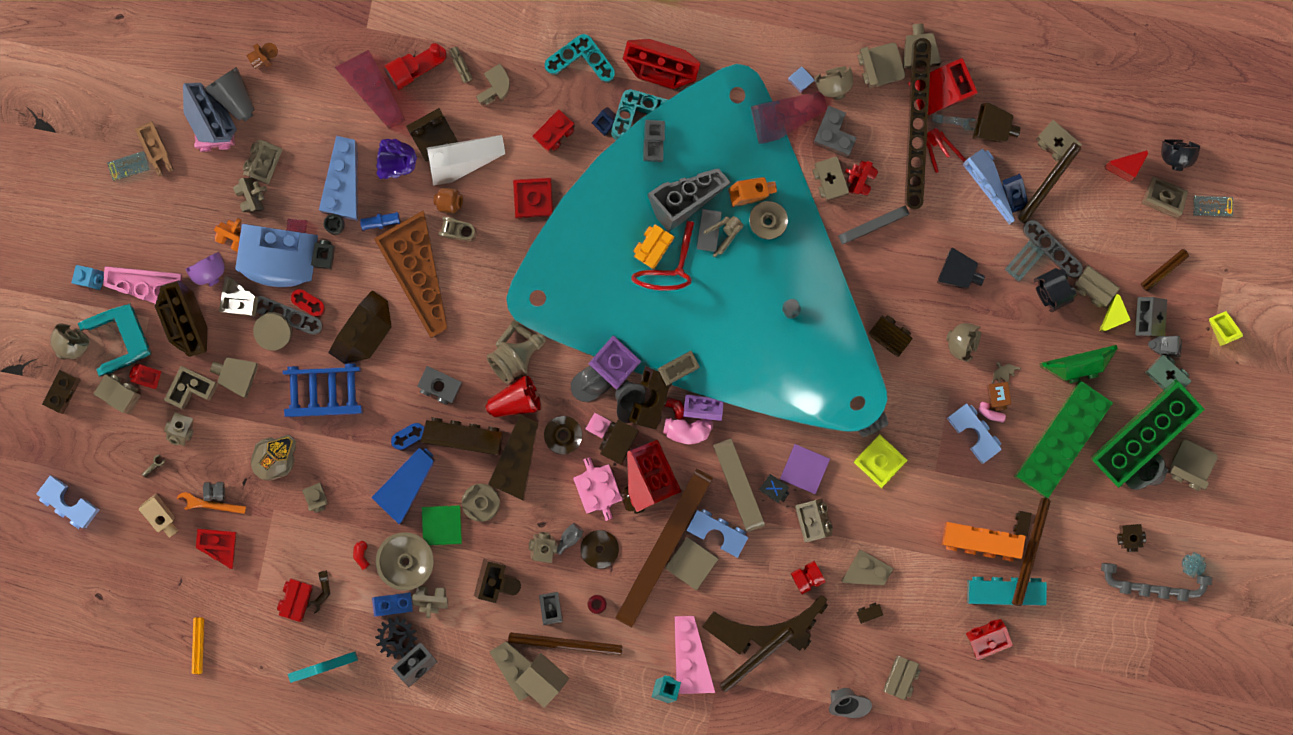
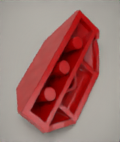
M652 39L628 40L622 58L637 78L671 89L695 82L701 64L685 49Z

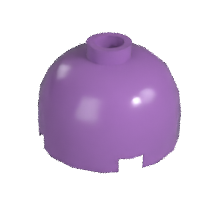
M217 252L193 266H189L185 270L193 282L199 285L208 284L210 287L220 282L218 278L224 273L225 263L220 252Z

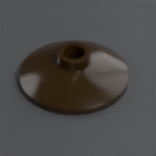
M558 416L546 425L544 440L548 448L553 452L569 454L579 447L582 441V429L573 418ZM561 432L567 433V437L565 439L560 438Z
M596 530L590 532L581 543L582 558L591 567L606 568L613 564L618 557V542L607 531ZM597 546L603 547L602 553L596 551Z

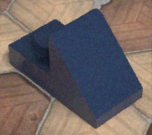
M1018 174L1002 180V186L1012 213L1024 209L1028 200L1022 176Z

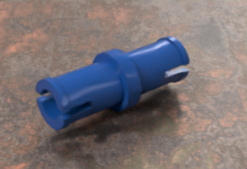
M380 213L375 217L361 218V228L365 231L378 227L383 229L384 226L400 224L399 213L386 215Z

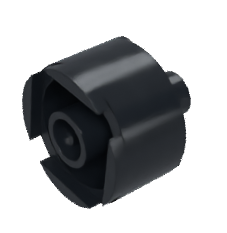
M1054 268L1034 279V283L1038 282V287H1036L1037 294L1045 307L1050 306V312H1054L1072 303L1074 297L1077 296L1075 288L1069 285L1067 281L1068 275L1063 268L1060 270Z

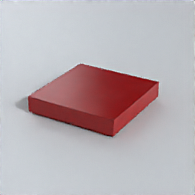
M551 178L513 180L515 219L551 216L553 213Z

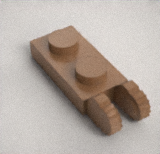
M153 121L136 128L135 131L157 175L159 177L163 175L162 169L157 161L162 159L167 170L173 171V166L168 158L169 155Z

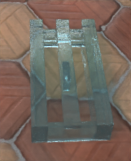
M1029 240L1004 270L1020 282L1044 252ZM1028 247H1031L1032 250L1026 255V257L1020 262V264L1014 269V271L1010 270V268L1016 263V261L1022 256V254L1028 249ZM1033 253H1038L1019 276L1016 275Z

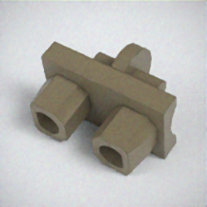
M251 177L239 179V183L233 189L237 196L245 195L246 201L240 203L242 212L263 210L264 207L261 201L265 199L263 193L267 191L266 186L260 187L258 181L253 182Z
M419 586L416 593L413 594V606H419V612H426V618H431V613L438 614L439 608L448 609V598L446 597L445 588H435V596H427L428 587Z

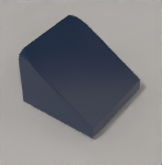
M606 107L591 123L606 136L612 130L616 114L609 107Z

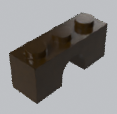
M645 366L640 384L649 388L651 395L645 403L634 402L629 421L639 426L657 430V426L661 422L663 407L667 403L668 390L672 383L666 386L657 368Z

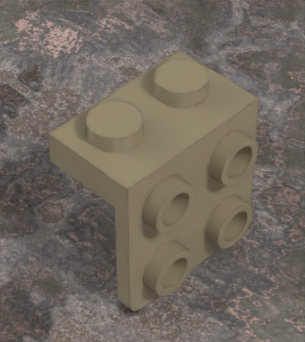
M889 43L868 49V47L860 49L857 58L859 65H863L864 73H862L864 83L868 84L869 89L905 78L896 43Z
M1183 440L1172 461L1168 474L1172 475L1171 479L1180 483L1184 481L1189 484L1188 487L1196 491H1200V489L1206 490L1209 484L1207 479L1218 456L1195 443Z

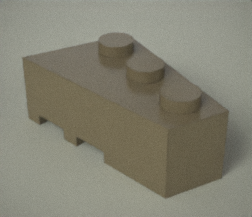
M508 641L489 651L517 699L521 701L528 697L529 694L516 684L515 681L532 662Z

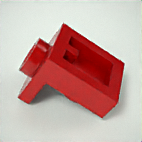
M135 364L129 373L130 382L156 389L162 371Z

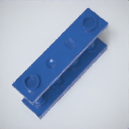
M345 364V368L299 370V366L287 367V370H283V375H290L291 405H289V409H284V417L363 414V406L358 405V402H356L355 372H361V368L357 367L356 364ZM328 373L329 403H327V407H320L317 399V374ZM336 373H347V406H339V403H337ZM309 374L310 404H308V408H301V405L298 404L297 375Z

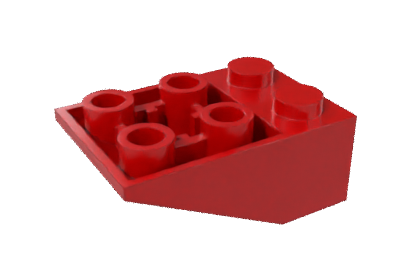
M963 58L930 72L928 116L977 95L978 92ZM917 80L915 88L918 91H922L925 86L924 82ZM917 99L915 102L918 109L921 110L924 106L923 101Z

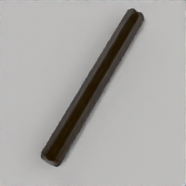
M1073 142L1018 215V219L1022 223H1026L1080 152L1081 146Z
M787 626L723 680L720 688L724 692L729 691L794 635L792 628Z

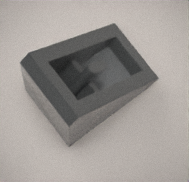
M558 592L539 595L543 625L563 622Z

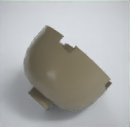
M846 66L827 70V74L822 77L821 73L815 76L814 79L819 92L828 98L834 97V100L844 98L845 94L853 86L851 67H848V69Z
M60 323L55 326L50 336L52 349L60 359L79 358L88 348L89 338L76 328L73 331L69 329L71 325Z
M962 323L957 325L953 331L950 330L946 341L949 342L950 353L961 361L969 362L973 358V356H970L971 352H976L981 338V331H978V329L981 327L970 323Z

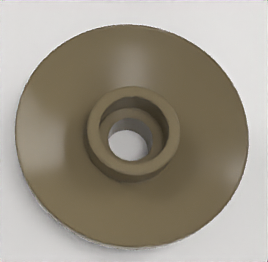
M765 201L753 208L749 217V223L752 231L758 237L774 239L785 231L788 217L781 205L772 201ZM765 219H770L772 223L767 225L764 221Z

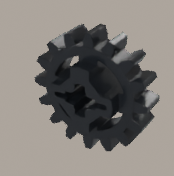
M396 617L395 622L389 618V624L382 622L381 624L384 628L377 629L380 635L375 636V638L380 639V642L376 645L383 647L380 651L381 653L387 651V657L394 654V659H397L398 654H400L403 658L405 656L404 652L409 653L411 651L410 647H416L413 641L418 640V637H414L413 634L417 630H411L413 624L407 625V619L405 618L402 622H400L399 617ZM396 625L404 627L407 631L398 630ZM389 628L390 633L388 635V638L384 639V634L386 630ZM394 633H396L397 635H405L401 637V639H399V643L393 640L390 642L388 641L392 639V637H394ZM409 637V643L404 648L405 638ZM391 644L395 646L397 651L389 649L386 645Z

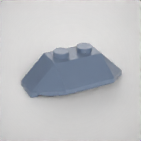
M184 83V115L198 141L210 143L230 142L237 128L226 108L207 92L202 83Z

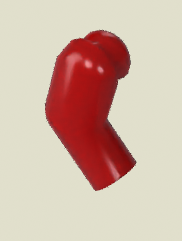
M667 397L665 406L673 409L677 420H684L683 403L680 400Z
M365 541L357 542L353 549V559L362 570L370 566L364 557V551L368 548Z

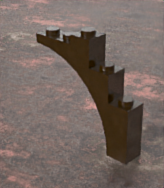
M820 595L809 608L798 616L773 625L752 626L739 624L713 611L702 627L740 655L741 652L744 654L751 646L750 640L764 647L789 626L794 631V635L787 642L799 651L802 648L805 650L811 643L809 639L811 635L805 630L807 628L810 630L817 621L814 618L818 613L822 614L828 606L826 604L828 599Z

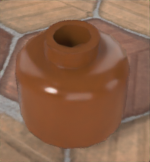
M441 188L434 195V205L437 206L439 212L456 213L463 206V195L457 189Z

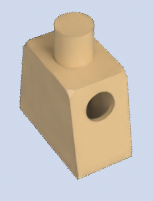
M157 493L140 505L139 511L157 532L163 530L169 538L178 532L172 523L175 517ZM163 516L165 520L159 521L157 517Z

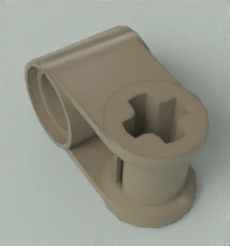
M443 216L442 220L444 222L442 230L438 234L439 236L466 242L473 241L476 238L477 231L472 224ZM465 228L472 229V234L469 237L463 236Z

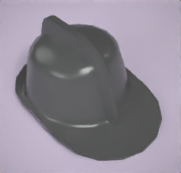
M591 366L579 372L571 382L573 396L582 402L592 401L612 387Z
M625 380L616 390V412L620 421L631 423L629 418L634 402L640 404L645 402L646 389L643 385Z
M1159 454L1153 456L1125 482L1127 486L1133 490H1139L1148 485L1161 484L1169 472L1163 457Z
M842 688L830 692L831 704L829 712L832 715L860 718L867 715L872 709V703L869 699L857 696L850 688Z

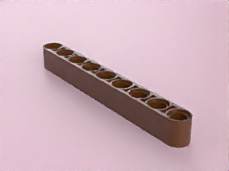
M696 468L616 615V620L631 628L634 625L713 479L709 474Z

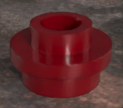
M593 595L589 598L587 606L592 613L600 614L605 611L607 602L603 596ZM595 601H600L601 606L599 608L594 607L593 603Z

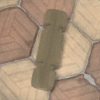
M458 47L451 48L449 54L453 58L459 74H461L460 77L463 83L470 82L473 78L470 72H468V67L463 57L460 56L461 53Z

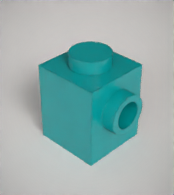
M666 675L656 679L651 698L668 704L677 701L681 682Z

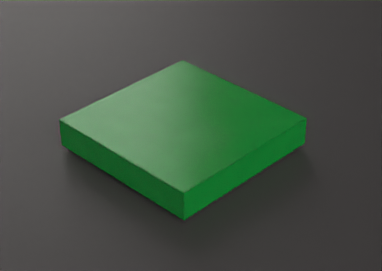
M460 505L422 507L423 539L428 545L462 544Z

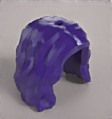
M397 139L381 140L376 165L378 169L376 174L379 179L398 178L401 175L410 174L415 169L417 160L414 149L407 143Z

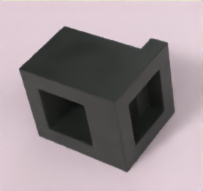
M320 240V243L314 244L311 266L332 270L335 246L331 245L332 242ZM324 251L328 253L326 258L321 257Z

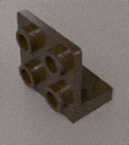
M440 108L406 126L426 162L429 161L428 147L458 142Z

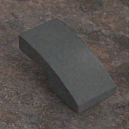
M645 120L643 161L663 162L665 121Z
M702 210L697 249L716 252L719 228L707 234H704V231L720 222L721 211Z

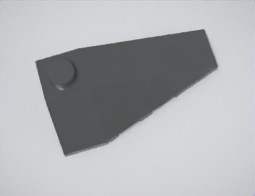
M718 168L697 174V176L686 179L685 177L676 182L663 183L649 192L648 198L656 218L670 232L730 185L731 182Z

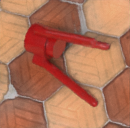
M938 127L927 132L926 143L935 173H938L939 170L931 145L933 147L939 146L945 156L949 158L950 155L943 145V142H945L963 162L966 161L965 157L946 138L943 131H939Z

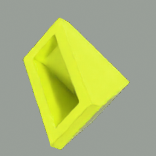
M1115 294L1112 298L1099 331L1104 332L1130 321L1120 295Z
M1227 311L1209 318L1220 346L1243 337V333Z

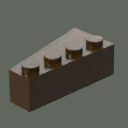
M520 414L488 485L524 501L538 422Z

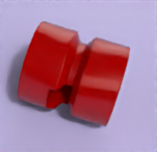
M815 561L805 565L803 570L799 568L790 573L802 595L811 591L812 586L818 587L826 583Z

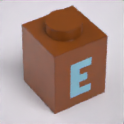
M1008 382L987 385L990 408L995 407L996 411L1006 410L1008 405H1012Z

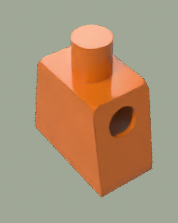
M765 177L737 181L728 189L732 207L763 201L769 194L777 192L776 183L774 181L766 182Z

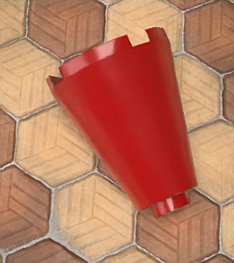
M526 375L488 399L486 410L494 418L534 413L541 410L540 397H536L535 391H537L533 380L530 376Z

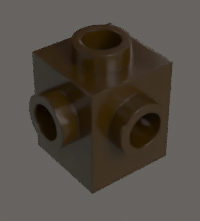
M1142 524L1119 525L1120 533L1117 534L1118 545H1121V549L1127 548V552H1137L1139 547H1144L1143 543H1146L1145 531L1142 532Z

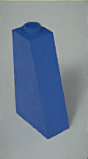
M419 448L371 497L398 524L404 521L435 462L432 459L434 455L427 448L424 450Z

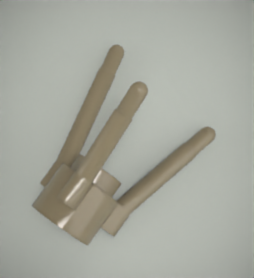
M726 216L721 222L704 231V234H707L722 225L725 226L723 230L728 236L718 247L713 257H716L718 254L722 255L737 233L743 228L742 222L737 217L733 216L729 219Z

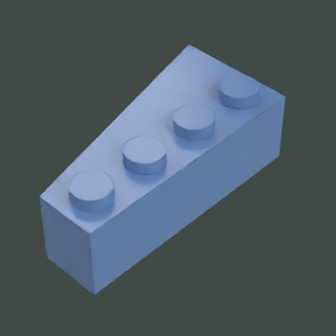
M336 136L319 211L358 221L357 142L353 139Z

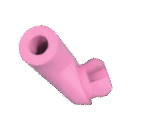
M980 403V408H978L980 414L992 421L1001 423L1005 421V413L989 410L990 403Z

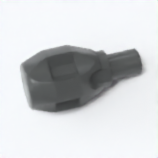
M789 299L784 302L782 311L787 318L792 319L799 316L801 307L797 300Z
M571 524L563 532L560 544L557 547L559 555L566 548L568 549L576 544L581 538L584 531L578 524Z

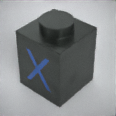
M771 474L759 489V491L777 503L780 500L784 502L790 493L787 491L789 487Z

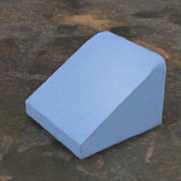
M802 66L788 78V81L800 93L815 81Z

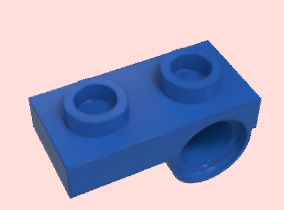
M411 592L372 597L374 617L413 612Z

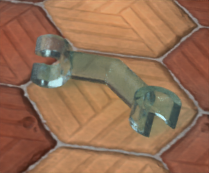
M933 114L932 122L936 124H956L963 126L967 131L974 130V128L969 126V121H976L974 118L963 119L940 114Z

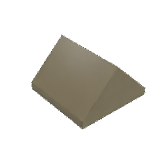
M1153 176L1141 204L1178 218L1183 213L1188 191Z
M540 653L515 683L545 708L570 678Z

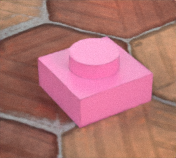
M594 413L585 430L603 438L611 421Z

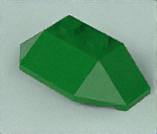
M1117 345L1050 360L1040 363V367L1062 381L1069 380V384L1081 381L1080 377L1084 376L1092 379L1099 377V373L1104 372L1118 348Z

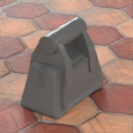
M1160 336L1148 343L1149 348L1159 355L1181 357L1182 339L1180 336Z

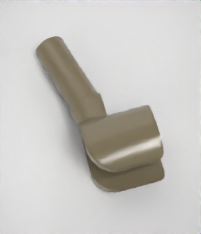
M156 455L150 467L142 473L144 477L156 467H162L165 464V460L161 464L156 463V459L160 455Z

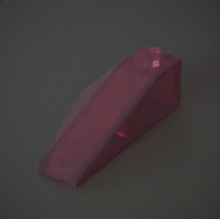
M814 92L751 106L759 144L779 140L827 110L824 96L820 92Z

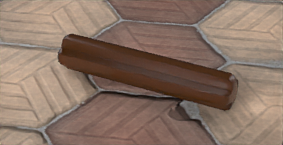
M1181 249L1141 283L1142 288L1145 291H1149L1189 257L1188 252L1185 249Z

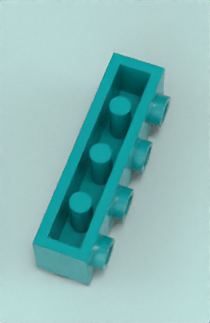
M972 577V580H967V603L1013 605L1012 600L1018 578L1011 577V581H1003V577H992L991 581H984V577ZM1030 578L1022 605L1046 606L1047 582H1042V578Z

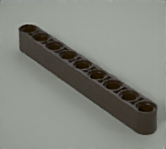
M919 38L912 45L905 204L911 209H919L924 202L931 43L926 38ZM920 41L926 44L924 52L917 50V44ZM918 61L925 63L926 67L922 72L916 69ZM917 80L924 82L925 86L922 91H918L915 88ZM917 99L923 101L924 106L921 110H917L914 107V102ZM916 118L921 119L923 122L920 129H915L913 126V121ZM916 137L922 141V145L918 149L912 145V141ZM914 157H918L921 160V164L917 168L911 165V160ZM913 176H917L920 179L917 187H913L910 184V179ZM913 195L919 198V203L916 206H912L909 203V199Z

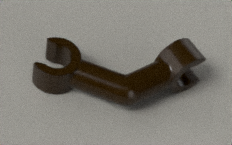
M327 570L318 573L322 593L307 605V608L311 604L317 605V610L314 614L320 610V605L330 595Z

